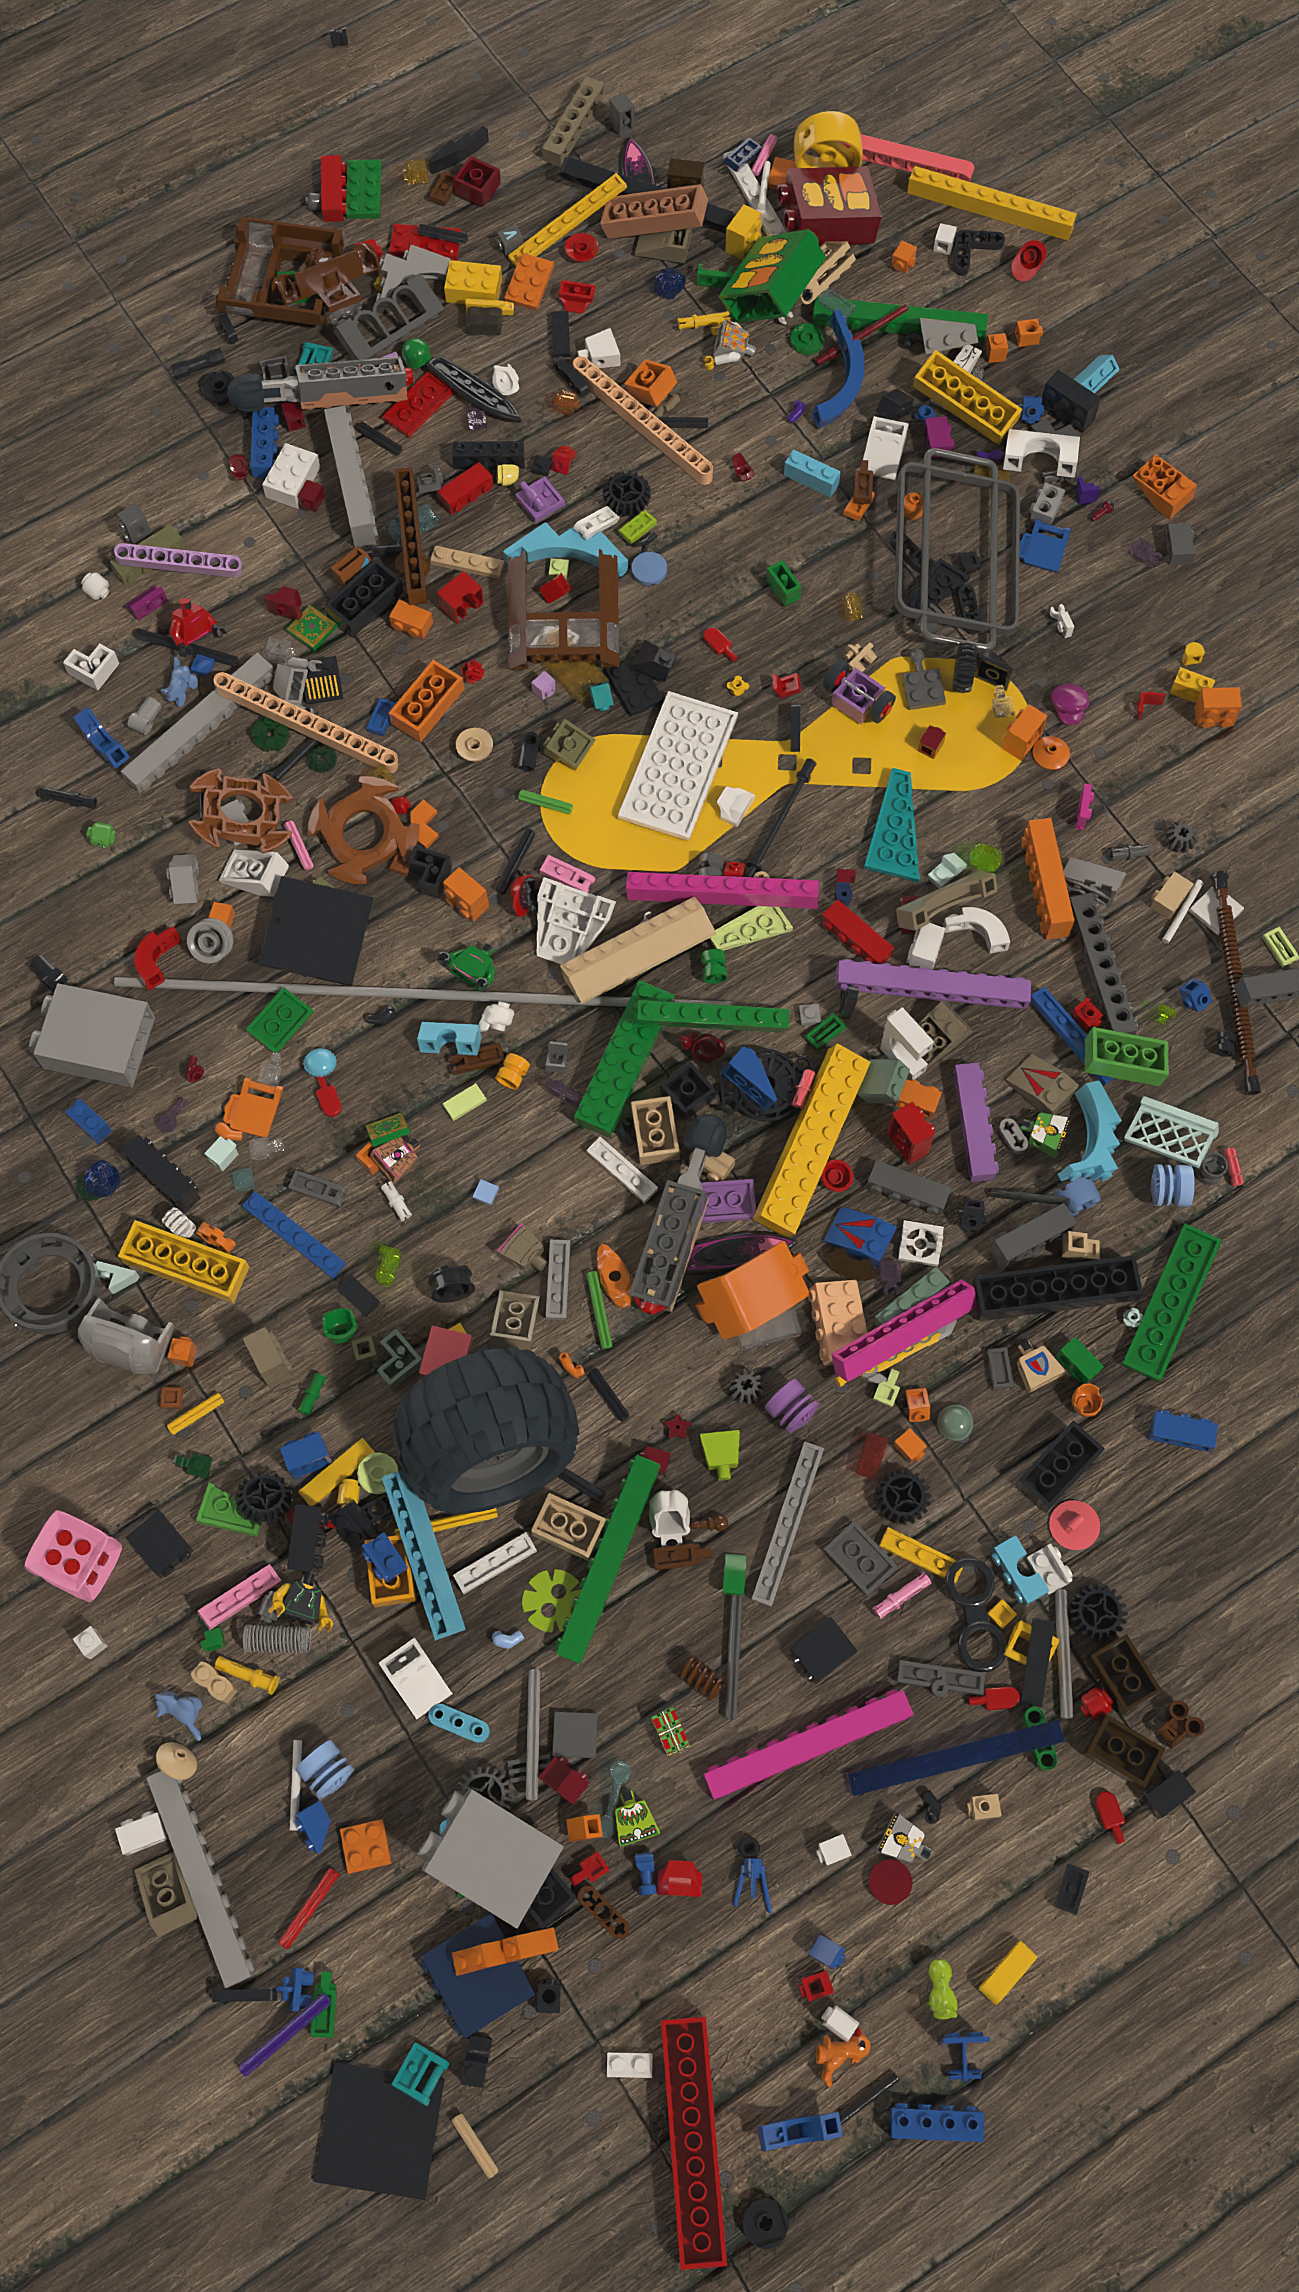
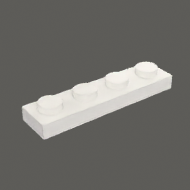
M601 1137L587 1149V1153L644 1204L658 1191V1187Z
M527 1532L455 1573L453 1576L463 1594H466L534 1554L537 1550Z

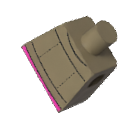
M523 1223L516 1228L497 1250L500 1259L524 1272L528 1271L532 1265L539 1271H542L548 1263L541 1257L544 1252L543 1245Z

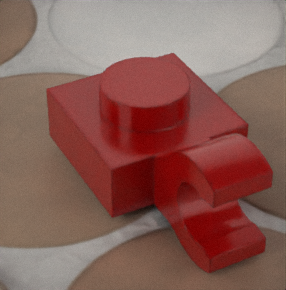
M597 1851L579 1864L583 1870L571 1877L570 1880L574 1887L587 1878L593 1883L609 1872L610 1869Z

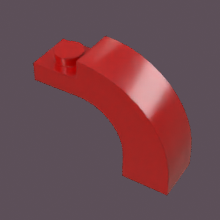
M174 926L157 936L152 931L137 947L134 958L135 967L143 985L148 991L165 981L160 968L157 966L160 956L181 943L179 934Z

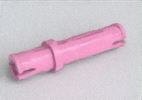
M923 1572L894 1594L890 1593L887 1599L872 1608L873 1612L879 1619H882L894 1609L898 1610L901 1604L932 1584L931 1580Z

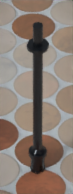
M807 758L802 769L797 772V782L753 861H747L746 865L749 869L744 877L752 878L755 872L762 871L760 863L803 784L808 783L811 779L810 775L817 765L813 759Z

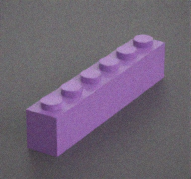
M979 1063L955 1065L953 1075L970 1182L994 1180L996 1173H999L998 1162L994 1161L996 1147L995 1143L991 1142L993 1128L992 1124H988L990 1109L989 1106L985 1105L987 1091L986 1087L982 1086V1081H984L983 1069H980Z

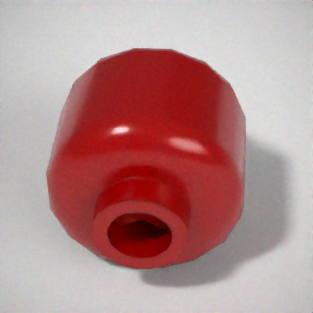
M1094 1687L1082 1695L1081 1701L1083 1705L1080 1708L1087 1718L1092 1716L1095 1720H1099L1112 1711L1111 1704L1114 1702L1104 1688Z

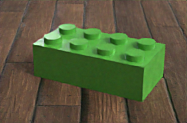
M1093 1027L1085 1038V1072L1160 1087L1169 1075L1168 1041Z

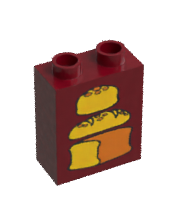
M868 166L788 168L786 182L779 184L777 189L779 206L786 207L784 211L785 231L795 232L809 229L817 236L819 240L818 245H822L825 241H848L849 244L875 243L882 215Z

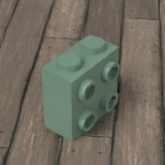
M899 1059L869 1060L871 1063L857 1095L866 1103H898L910 1069Z

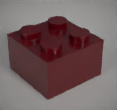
M470 156L453 179L455 194L484 207L501 184L500 169Z

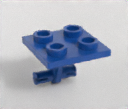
M972 2032L967 2034V2037L961 2038L960 2033H948L944 2035L943 2039L939 2040V2045L960 2044L962 2070H948V2074H957L949 2076V2080L962 2079L963 2082H968V2079H981V2074L972 2075V2073H981V2069H967L966 2044L987 2043L990 2041L989 2036L983 2037V2032Z

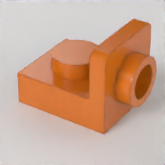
M926 1388L906 1390L909 1421L921 1422L929 1420L930 1404Z

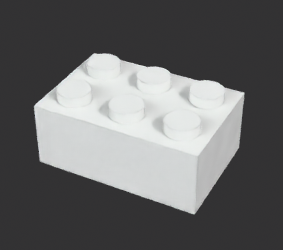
M285 443L262 484L266 498L298 509L300 506L298 500L299 492L307 479L310 481L314 480L320 469L318 454Z

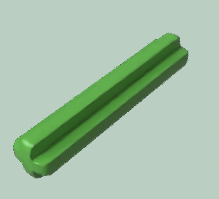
M521 790L518 799L520 801L565 814H570L573 809V805L568 802L526 790Z

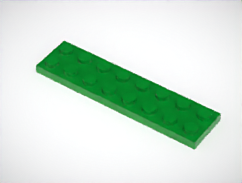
M1184 1223L1122 1366L1154 1381L1161 1382L1222 1242L1221 1239Z

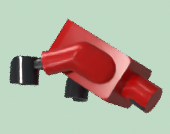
M189 598L181 599L179 601L181 608L171 614L172 622L169 633L176 646L180 647L178 654L181 657L192 655L193 649L187 645L210 633L211 628L214 629L213 635L217 638L222 637L219 634V630L223 634L227 633L225 627H218L217 621L202 606L191 603Z

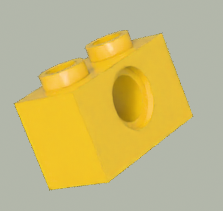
M1180 667L1170 694L1196 703L1202 688H1212L1215 680Z

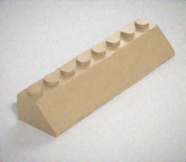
M692 897L560 965L565 982L580 1003L583 1004L716 935V932L702 905L695 897Z

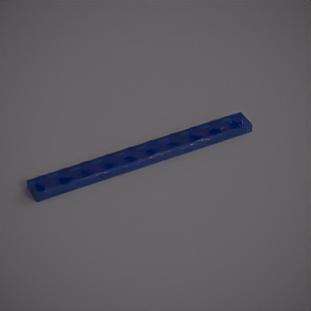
M1059 1720L850 1773L848 1778L853 1796L1056 1745L1065 1742Z

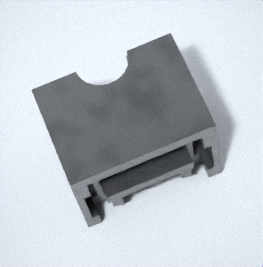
M286 356L260 361L264 381L285 379L290 376ZM288 401L270 402V406L284 404Z

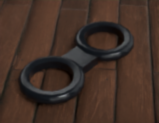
M964 1557L956 1560L949 1567L945 1576V1587L948 1595L956 1604L963 1607L966 1627L961 1631L958 1639V1653L968 1668L976 1672L988 1673L997 1669L1004 1662L1006 1657L1004 1652L1007 1646L1003 1632L996 1625L988 1621L985 1603L991 1598L994 1591V1577L991 1569L984 1562L976 1558ZM972 1566L977 1568L984 1576V1592L976 1599L962 1597L955 1588L954 1578L957 1571L962 1567ZM986 1630L996 1638L998 1643L996 1657L987 1664L974 1661L967 1651V1640L974 1631Z

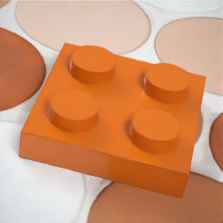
M384 1819L340 1829L348 1874L392 1864Z

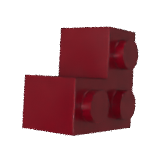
M562 1756L559 1759L554 1757L539 1779L573 1806L590 1784L587 1781L588 1776L580 1769L576 1772L573 1769L571 1770L569 1768L571 1763Z

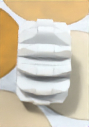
M173 1207L164 1214L165 1216L162 1218L163 1224L175 1235L187 1239L194 1234L196 1225L180 1210Z

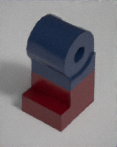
M837 868L835 901L838 899L846 907L850 905L852 899L850 883H855V869Z

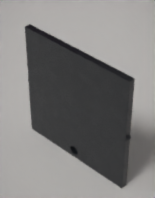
M281 876L258 964L300 974L304 977L308 976L352 986L374 897L332 888L328 885L323 886Z
M335 2062L326 2116L323 2119L324 2128L314 2182L425 2200L434 2143L437 2141L436 2131L445 2079L439 2078L429 2097L428 2105L424 2106L391 2086L398 2074L396 2071ZM422 2076L415 2090L421 2093L430 2077Z

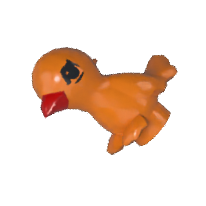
M859 2027L856 2028L847 2042H831L830 2037L825 2035L823 2036V2045H817L816 2063L823 2065L821 2079L828 2088L832 2087V2074L847 2058H851L850 2061L853 2064L854 2062L858 2063L869 2054L871 2049L870 2041L862 2034Z

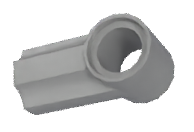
M147 697L138 712H134L130 716L128 727L143 735H147L152 728V721L162 707L156 699Z

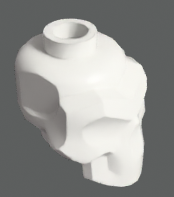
M499 1001L498 1005L492 1004L487 1006L479 1022L480 1032L487 1031L489 1026L493 1029L505 1031V1027L511 1025L514 1016V1010L509 1008L510 1004Z

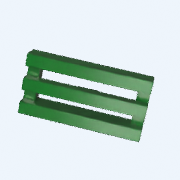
M832 1013L806 1034L804 1039L809 1041V1044L818 1052L844 1031L846 1025ZM832 1020H835V1022H834L832 1025H830L827 1029H825V1030H824L821 1034H819L816 1038H814V1039L812 1038L816 1033H818L822 1028H824V1027H825L827 1024H829ZM838 1025H840V1027H838V1028H837L835 1031H833L829 1036H827L824 1040H822L819 1044H817V1042L820 1041L824 1036H826V1035H827L829 1032H831L834 1028H836Z

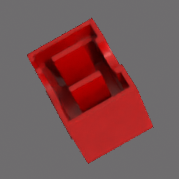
M465 571L461 572L437 592L439 608L456 624L460 623L457 616L465 619L467 608L477 609L484 603L482 587Z

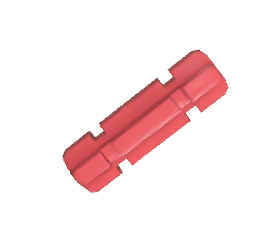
M1227 1148L1223 1153L1228 1162L1232 1186H1240L1243 1183V1178L1240 1175L1238 1159L1235 1157L1236 1151L1234 1148Z

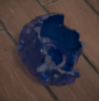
M671 267L662 269L655 278L654 291L664 299H674L684 288L686 277L678 269Z
M105 1160L93 1163L85 1171L86 1179L84 1186L94 1196L101 1198L111 1196L119 1187L120 1176L117 1168Z

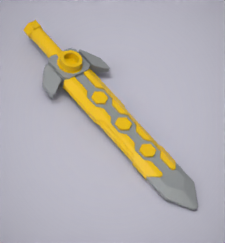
M957 1320L945 1325L859 1376L872 1383L880 1384L886 1381L887 1378L879 1372L902 1361L926 1346H930L951 1335ZM840 1376L835 1378V1382L839 1387L847 1383Z

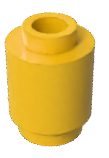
M342 1479L337 1499V1505L341 1506V1509L353 1499L358 1504L359 1481Z

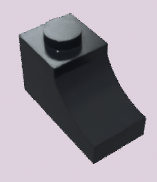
M470 2035L460 2084L479 2088L485 2087L493 2039Z

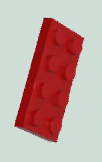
M394 224L389 250L390 255L404 257L405 251L409 250L411 245L450 258V260L458 261L460 243L418 234L419 225ZM439 227L448 230L462 232V230L459 228Z

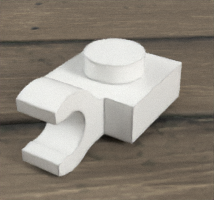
M1062 604L1059 605V612H1056L1051 607L1050 615L1058 620V631L1062 632L1064 638L1071 637L1074 625L1068 612H1065Z

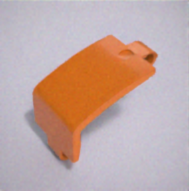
M782 1241L725 1275L698 1284L697 1288L703 1301L695 1307L703 1322L707 1324L715 1323L722 1339L725 1340L758 1328L808 1297L810 1292L802 1276L809 1269L801 1252L791 1255L786 1242Z

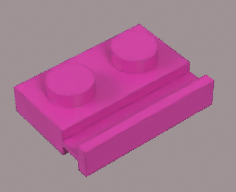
M1084 784L1080 795L1076 830L1083 831L1086 820L1091 818L1092 809H1089V803L1092 804L1094 792H1091V784Z

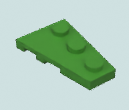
M208 1483L196 1519L197 1523L258 1537L261 1528L258 1525V1521L251 1525L250 1518L244 1520L243 1514L238 1513V1507L235 1504L236 1499L227 1492H223L215 1487L214 1484Z

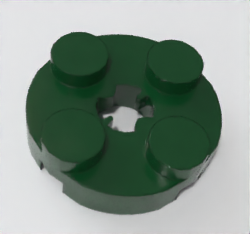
M266 716L258 720L251 730L254 744L264 752H269V750L279 751L289 741L288 727ZM273 731L274 736L271 737L270 735V737H267V733Z

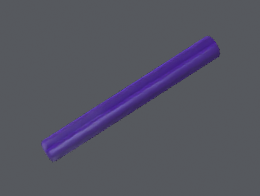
M325 1993L317 1997L241 2063L239 2071L245 2077L250 2075L331 2004L330 1998Z

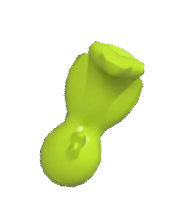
M934 1959L930 1963L928 1970L930 1979L933 1982V1989L927 2004L931 2007L933 2016L937 2019L956 2018L958 2002L954 1992L949 1987L952 1969L945 1959Z

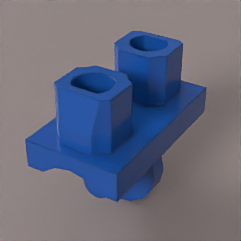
M292 1968L290 1987V1977H283V1986H276V1991H282L281 2001H288V1993L290 1992L288 2011H299V2009H305L311 2004V1995H302L301 1985L312 1986L314 1973L303 1971V1968Z

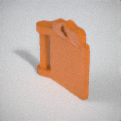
M245 1077L241 1094H232L229 1102L225 1105L223 1121L229 1124L232 1130L267 1138L284 1087L269 1086L254 1082L251 1078ZM249 1089L266 1092L273 1094L274 1098L272 1100L249 1094L248 1091Z

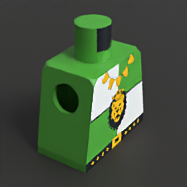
M1039 1113L1035 1122L1024 1118L1020 1129L1031 1133L1028 1141L1030 1145L1057 1158L1071 1118Z

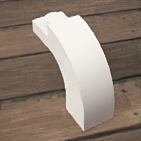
M964 907L959 916L953 914L944 920L943 927L946 928L945 933L970 929L981 934L986 941L989 954L1007 951L1009 948L1010 939L1005 926L995 915L986 910Z

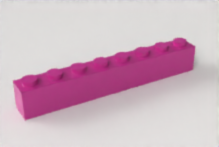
M961 1279L831 1354L835 1374L849 1382L945 1325L952 1323L957 1318L969 1313L977 1307L974 1287Z

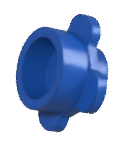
M925 405L919 408V412H916L914 417L925 424V418H935L936 413L930 406Z

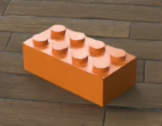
M432 660L389 712L391 724L417 741L422 742L464 691L463 677Z

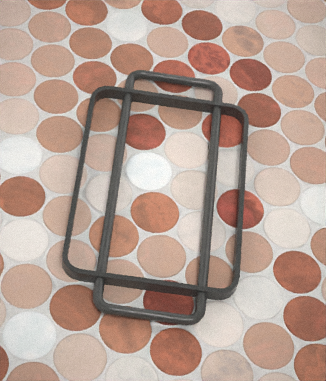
M932 448L925 453L924 464L909 462L903 466L898 476L895 607L899 613L906 617L920 619V632L929 641L953 646L967 642L975 644L979 651H990L996 645V634H1010L1019 621V490L1012 483L998 479V467L992 460ZM940 456L987 466L991 470V478L931 466V457ZM905 472L924 474L920 610L910 608L902 601ZM931 476L991 488L989 623L928 611ZM998 489L1009 493L1013 501L1011 626L997 625ZM927 621L988 632L989 643L982 644L931 634L927 630Z

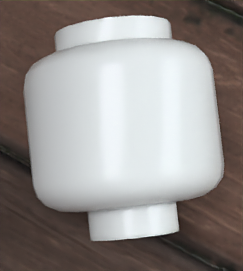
M88 573L81 582L83 585L82 590L93 600L104 599L109 594V582L100 574Z

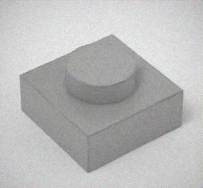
M819 1004L799 1006L801 1026L819 1025L821 1023Z

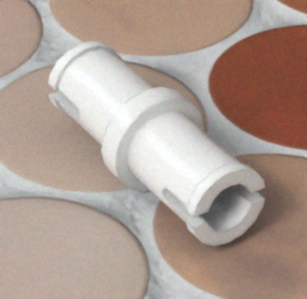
M392 1181L388 1182L389 1185L387 1183L384 1184L381 1189L390 1201V1207L394 1208L401 1221H405V1217L409 1219L412 1214L405 1205L403 1196L399 1195Z

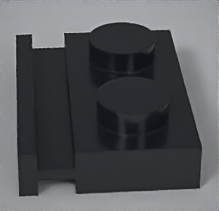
M354 1499L329 1518L354 1552L362 1547L365 1540H371L379 1533Z

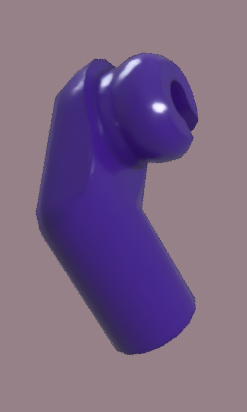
M1000 449L990 453L979 450L976 457L986 458L996 463L1003 458V452Z

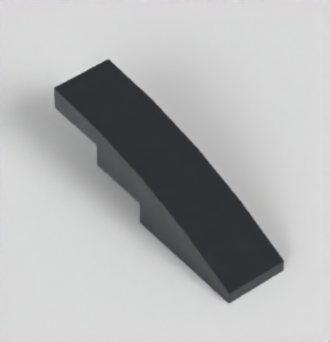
M482 126L472 136L465 133L456 143L450 139L428 160L430 173L435 174L448 169L477 152L489 142L488 129Z

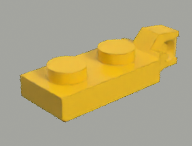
M466 298L465 301L467 317L500 319L501 316H513L514 303L469 298Z

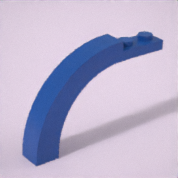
M840 309L832 313L829 321L844 356L846 368L845 381L841 391L835 397L825 403L816 405L812 416L818 429L833 423L846 412L859 392L864 376V354L860 340L853 341L852 333L846 325V318L842 315Z

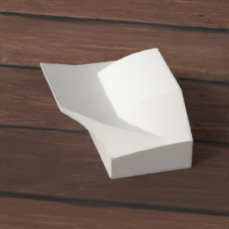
M726 786L717 800L721 810V820L738 827L755 800V795L741 788Z

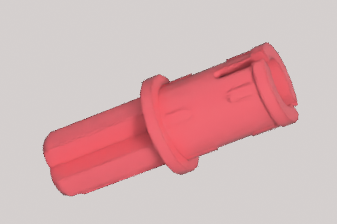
M809 1069L804 1071L799 1085L796 1086L797 1090L791 1103L792 1106L796 1108L800 1106V1109H803L808 1093H811L810 1087L815 1076L814 1071Z

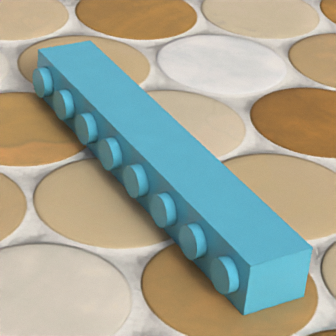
M403 1470L382 1477L434 1639L438 1640L466 1630L424 1501L420 1500L418 1495H416L406 1480Z

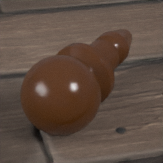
M721 1514L716 1515L714 1518L709 1516V1521H694L689 1524V1527L692 1529H706L709 1527L710 1531L714 1529L716 1531H724L728 1527V1519Z

